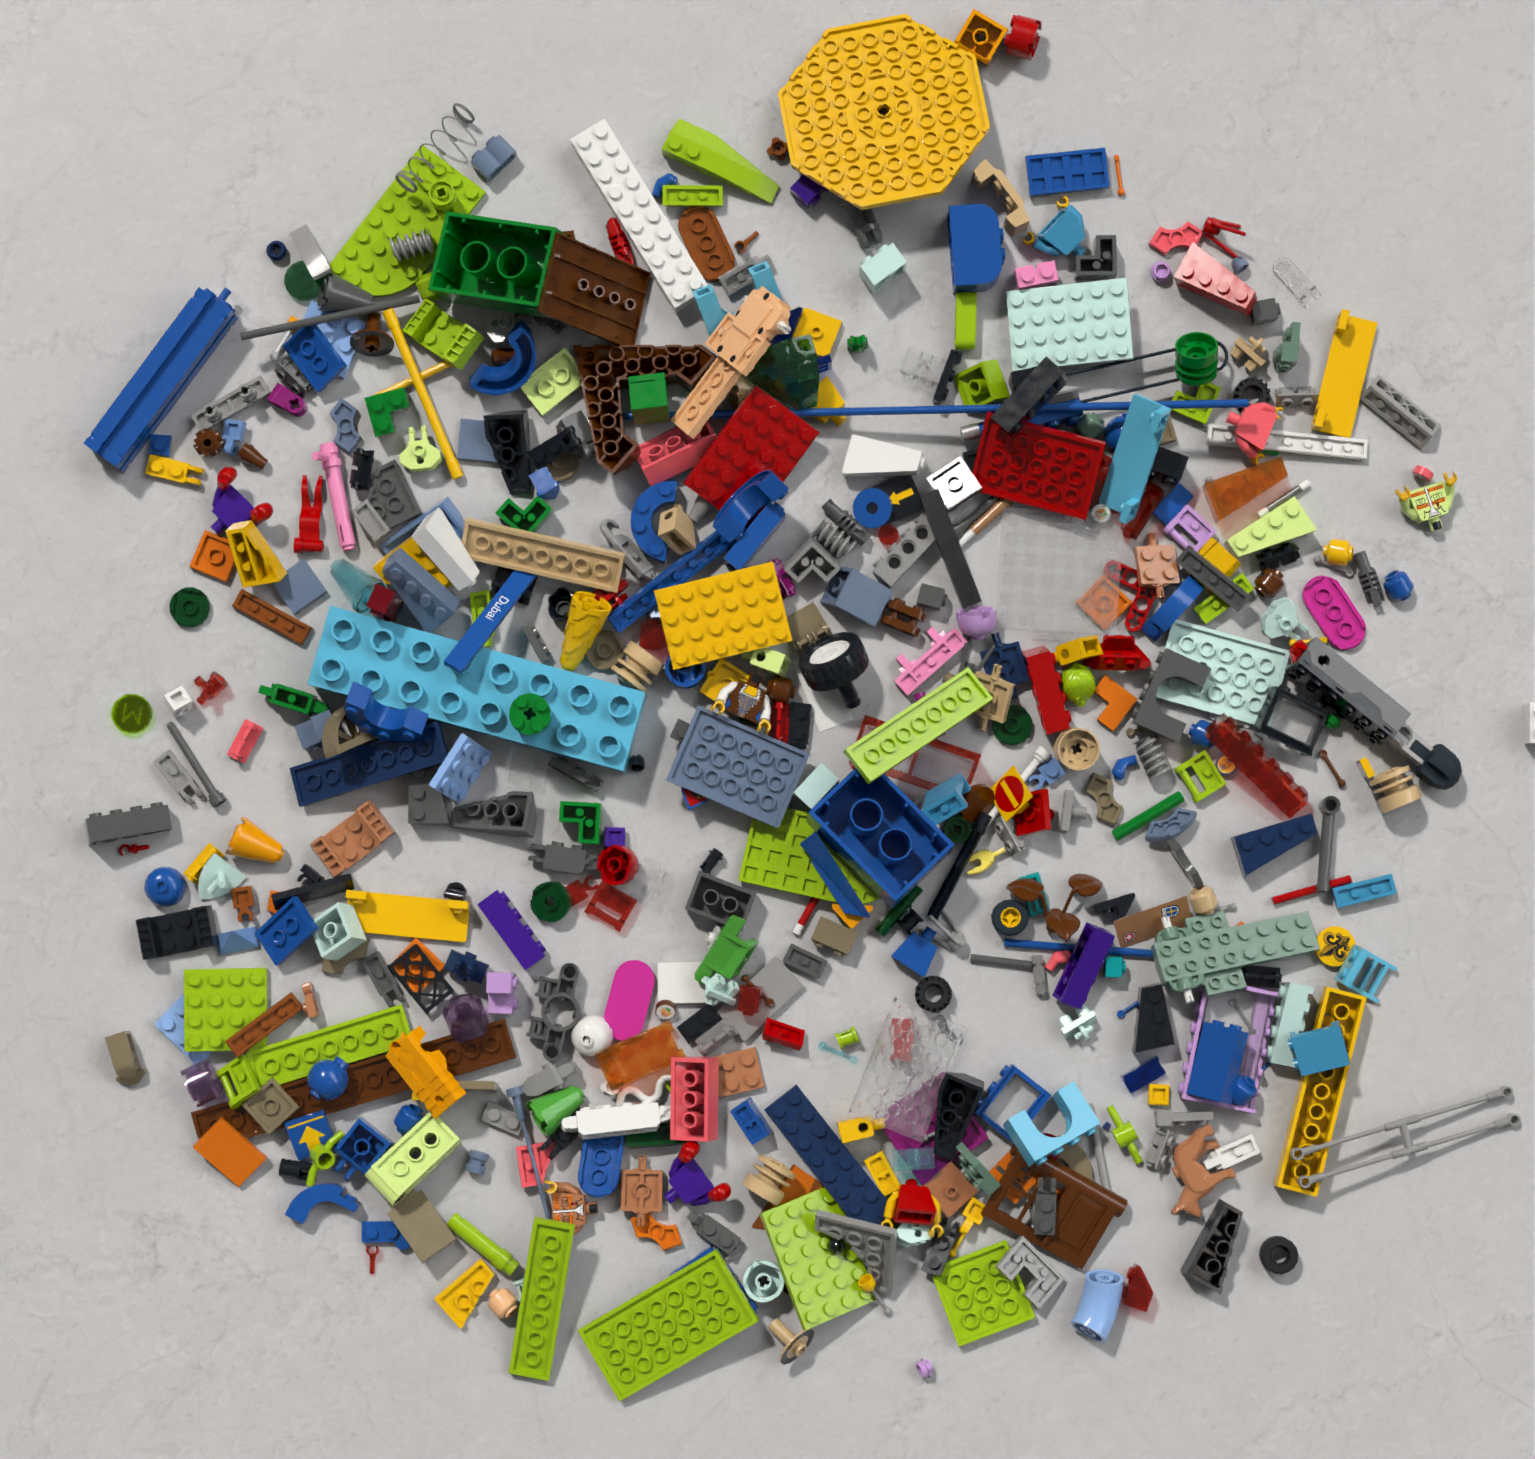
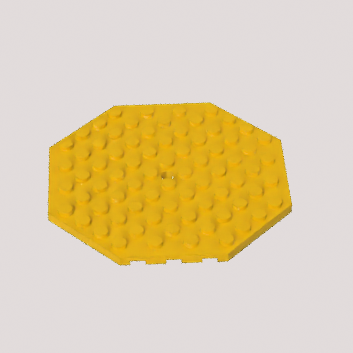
M907 14L826 29L819 42L812 47L803 63L796 68L789 77L790 80L778 92L791 167L860 210L942 195L990 131V123L975 54L958 48V44L946 37L942 38L934 30L912 20V17ZM881 108L889 110L885 116L878 113Z

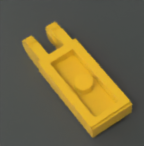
M150 454L145 474L178 483L200 486L201 481L199 479L188 478L187 476L189 471L203 474L204 469L192 466L189 463Z

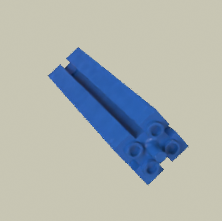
M198 287L194 296L190 298L93 429L91 436L83 444L125 473L129 464L133 462L150 439L151 434L156 431L231 329L230 327L238 320V317L234 314L236 310L225 301L231 294L230 290L224 288L220 295L216 297V294L208 288L203 290Z

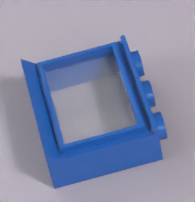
M1011 1064L1010 1066L1005 1065L1000 1071L999 1075L1001 1078L997 1083L993 1081L986 1090L989 1092L984 1099L980 1097L974 1113L1014 1143L1003 1127V1124L1023 1110L1033 1120L1051 1097V1094Z

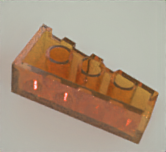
M1282 457L1205 483L1202 489L1215 524L1284 480L1288 474Z

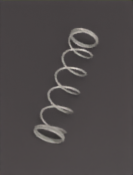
M455 103L453 105L455 117L445 116L442 118L444 131H431L430 136L433 145L429 143L421 144L419 151L422 158H409L408 166L411 172L399 171L395 175L397 182L405 190L415 193L418 188L410 177L401 172L409 173L419 182L424 183L412 171L410 167L411 159H420L430 168L435 169L423 157L421 153L423 145L433 146L442 155H446L434 143L432 139L433 132L440 131L446 133L454 142H457V139L446 131L443 125L445 118L456 119L465 128H468V125L463 121L473 123L475 117L467 107L460 103ZM455 106L465 110L472 120L462 116ZM398 176L406 179L415 190L406 186Z

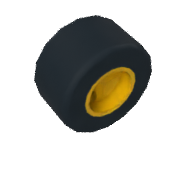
M1009 899L1001 901L994 907L991 920L995 930L1000 934L1012 936L1021 933L1026 928L1029 916L1026 907L1021 902Z

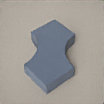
M341 398L329 413L337 425V434L333 442L351 454L362 440V437L356 432L354 425L358 410Z

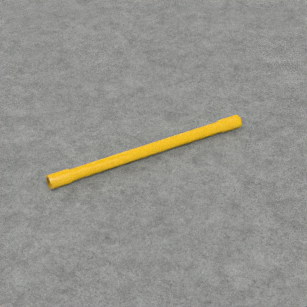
M393 308L387 309L382 312L389 330L392 332L444 455L453 480L464 476L462 469L443 430L402 333Z

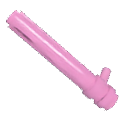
M335 442L323 443L320 445L319 452H314L311 456L313 460L322 461L321 465L322 469L325 470L340 548L343 551H350L355 549L354 545H356L341 472L342 462L341 458H338L340 453L339 447L336 446Z

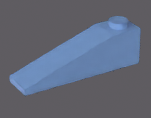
M447 496L381 543L380 547L385 554L389 553L411 537L423 519L437 508L443 511L459 539H462L464 523L460 512Z

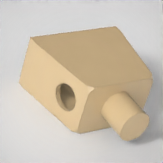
M681 504L671 505V509L660 514L658 536L678 555H682L696 549L693 521L683 512Z

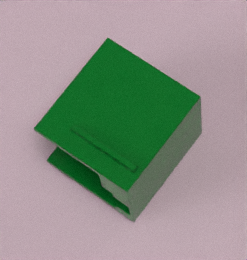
M665 373L629 376L630 404L634 424L671 421Z

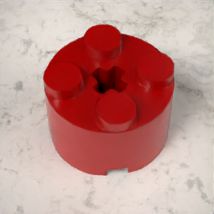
M1013 15L1010 27H1012L1011 34L1007 33L1004 45H1006L1005 53L1032 60L1040 39L1037 29H1042V21L1021 15Z

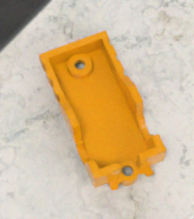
M418 1026L408 1035L402 1032L401 1038H397L390 1043L389 1052L385 1057L415 1095L419 1096V1100L422 1103L424 1102L427 1110L432 1112L431 1115L434 1119H436L463 1097L466 1091L461 1088L458 1081L447 1070L446 1058L440 1050L429 1052L422 1049L421 1040L426 1035V1032L421 1026Z

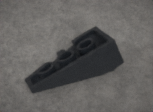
M528 410L505 411L484 415L485 437L494 452L493 455L500 466L501 474L510 494H531V479L529 478V475H531L530 455L528 453L530 451Z
M945 1073L938 1089L933 1154L953 1161L957 1152L956 1146L961 1143L984 1090V1081L964 1073Z

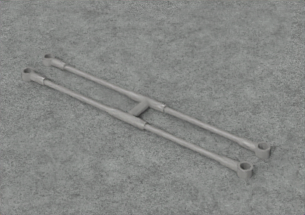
M1501 1086L1499 1090L1486 1093L1482 1097L1421 1115L1415 1114L1385 1123L1383 1126L1304 1148L1294 1147L1290 1150L1291 1158L1301 1160L1304 1156L1318 1152V1150L1397 1128L1400 1129L1404 1148L1392 1151L1384 1156L1326 1173L1321 1172L1311 1176L1301 1175L1298 1177L1297 1183L1302 1188H1308L1311 1184L1323 1181L1325 1178L1391 1158L1397 1159L1427 1150L1428 1147L1508 1125L1517 1126L1521 1121L1520 1116L1510 1113L1506 1118L1493 1121L1491 1124L1412 1145L1407 1125L1420 1122L1422 1119L1486 1100L1491 1101L1502 1097L1510 1098L1513 1095V1089L1509 1086ZM1507 1088L1508 1094L1505 1096L1504 1090ZM1513 1116L1516 1118L1514 1123L1511 1122ZM1298 1150L1300 1154L1298 1157H1295L1294 1153ZM1304 1178L1307 1179L1306 1185H1302V1180Z

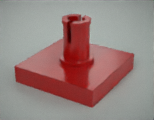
M1048 789L1032 791L1033 798L1028 801L1030 805L1021 814L1015 815L1016 836L1024 837L1051 830V820L1054 818V811L1049 807Z

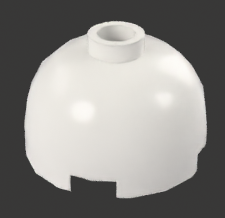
M588 1015L580 1019L573 1027L571 1033L572 1043L580 1054L598 1056L611 1046L613 1030L612 1028L610 1029L609 1024L603 1017Z

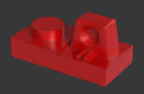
M767 1017L764 1023L762 1038L773 1044L776 1042L800 1051L803 1045L805 1030Z

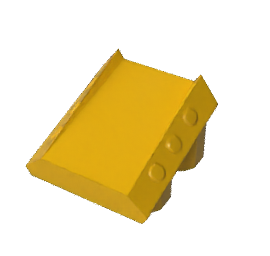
M1212 537L1198 551L1228 577L1241 566L1240 562ZM1182 568L1188 575H1191L1210 595L1214 594L1208 587Z

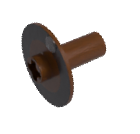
M380 313L367 314L366 329L352 334L350 346L353 350L362 355L373 357L386 355L393 350V338L389 334L380 331Z

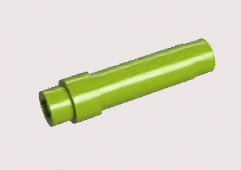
M455 1213L447 1222L448 1228L488 1259L491 1265L500 1272L503 1271L508 1276H511L520 1263L513 1258L510 1252L505 1248L502 1249L458 1213Z

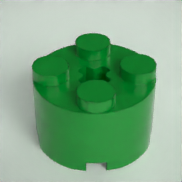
M527 693L518 696L513 701L509 710V718L512 726L521 734L537 736L550 726L552 711L544 698L537 694ZM530 710H533V713L536 714V716L531 717V720H528L526 713H529Z

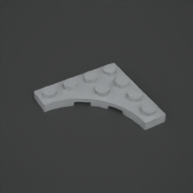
M818 1210L815 1215V1231L825 1233L837 1240L843 1239L851 1245V1250L860 1260L863 1259L868 1267V1274H871L875 1279L876 1286L874 1290L891 1295L894 1286L897 1229Z

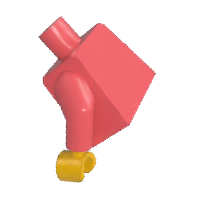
M1261 402L1245 407L1241 415L1232 411L1229 412L1225 422L1236 426L1233 432L1235 442L1243 453L1250 458L1252 464L1260 466L1258 458H1265V455L1258 452L1264 449L1275 420L1281 419L1277 411H1283L1282 407H1274L1268 403Z

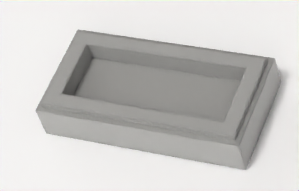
M367 499L351 510L375 544L392 532Z

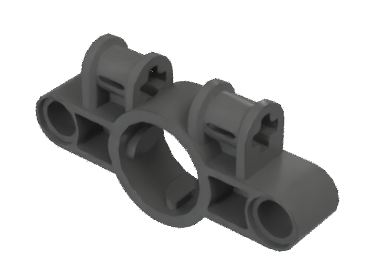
M574 963L564 964L561 967L558 979L539 976L538 978L540 983L535 996L547 999L541 1008L542 1018L530 1016L531 1024L526 1036L545 1040L543 1056L548 1061H556L561 1057L567 1030L573 1028L581 1017V1006L575 998L580 970ZM568 966L575 968L576 972L572 978L565 975V968ZM556 997L566 1001L570 999L575 1005L576 1011H573L572 1016L574 1021L566 1027H562V1024L558 1023L553 1025L547 1017L551 1006L548 1004ZM550 1046H554L558 1050L555 1058H551L547 1054V1049Z

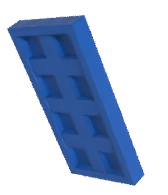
M1105 148L1025 156L1029 197L1109 189L1110 187Z

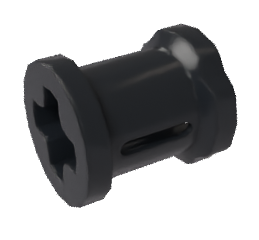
M910 908L909 913L901 921L898 920L897 923L910 935L912 933L911 930L924 920Z

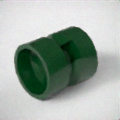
M953 817L945 823L943 833L953 844H959L969 837L970 825L962 817Z

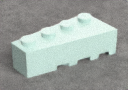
M1284 982L1283 986L1280 985L1278 990L1280 1002L1279 1006H1275L1274 1011L1276 1022L1275 1026H1271L1270 1032L1272 1042L1271 1046H1267L1266 1052L1268 1062L1295 1068L1293 1058H1296L1295 1051H1290L1288 1039H1291L1290 1032L1295 1031V1034L1304 1032L1305 1019H1303V1015L1309 1012L1310 1003L1307 998L1308 994L1313 995L1314 987L1291 982Z

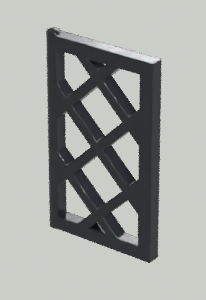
M414 944L387 966L426 1014L455 991L417 944ZM416 950L422 957L421 962L409 961L410 953ZM398 963L406 964L404 976L399 975L394 969ZM409 964L421 965L420 977L408 976ZM424 965L429 966L433 970L435 979L423 978ZM407 979L419 980L418 992L412 991L407 985ZM422 980L434 981L433 994L421 993ZM437 982H442L446 986L448 991L445 994H436ZM421 996L433 997L432 1004L428 1008L420 1001Z

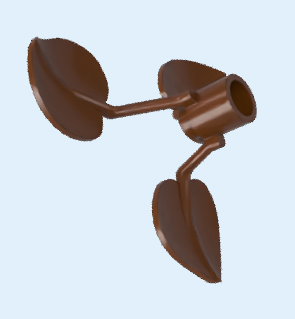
M1087 874L1071 876L1068 885L1073 889L1062 911L1058 908L1048 911L1044 894L1041 893L1044 890V886L1037 880L1030 878L1017 879L1008 884L1006 889L1016 898L1026 902L1035 901L1040 897L1044 909V917H1046L1047 931L1057 934L1067 942L1080 927V920L1075 915L1066 913L1074 893L1077 892L1083 897L1093 896L1101 890L1103 883L1099 879Z

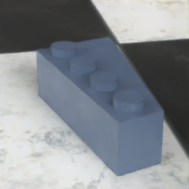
M399 548L386 559L382 573L426 632L431 633L456 613L460 599L402 548Z

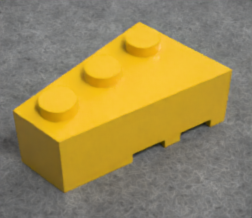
M252 520L233 523L225 531L243 588L279 582L287 574L286 570Z

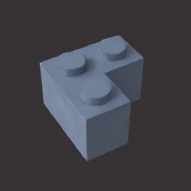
M324 711L310 717L311 720L294 726L304 750L309 749L312 752L321 748L323 729L333 711Z

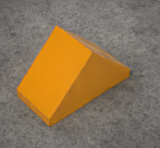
M832 904L834 912L850 929L855 927L864 918L846 914L839 904ZM864 905L868 913L873 910V906Z

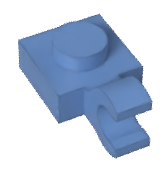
M225 420L222 438L226 440L223 453L237 457L239 453L237 442H243L246 422Z

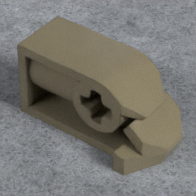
M130 1031L105 1037L115 1072L119 1076L116 1077L117 1082L129 1086L138 1084L147 1073V1068L141 1069Z

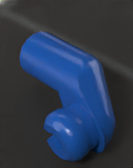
M1135 755L1116 761L1112 769V775H1114L1115 780L1120 781L1124 779L1126 768L1137 764Z

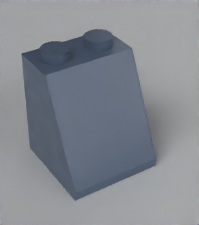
M841 566V569L831 578L820 602L866 625L875 627L881 620L882 611L889 603L893 590L853 568Z

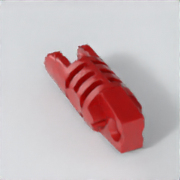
M614 217L609 218L606 229L615 257L634 265L631 247L625 232L622 231L618 219Z

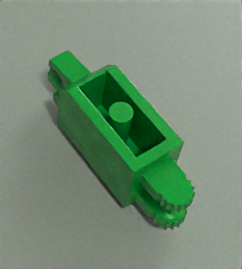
M272 683L271 688L260 685L258 693L268 696L267 701L274 705L312 716V713L319 714L330 709L326 703L318 701L317 696L278 683Z

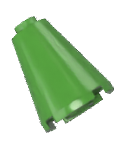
M572 1085L526 1102V1107L529 1112L533 1110L532 1118L548 1138L561 1126L562 1119L570 1117L584 1103L582 1098L585 1096L580 1087L575 1088Z

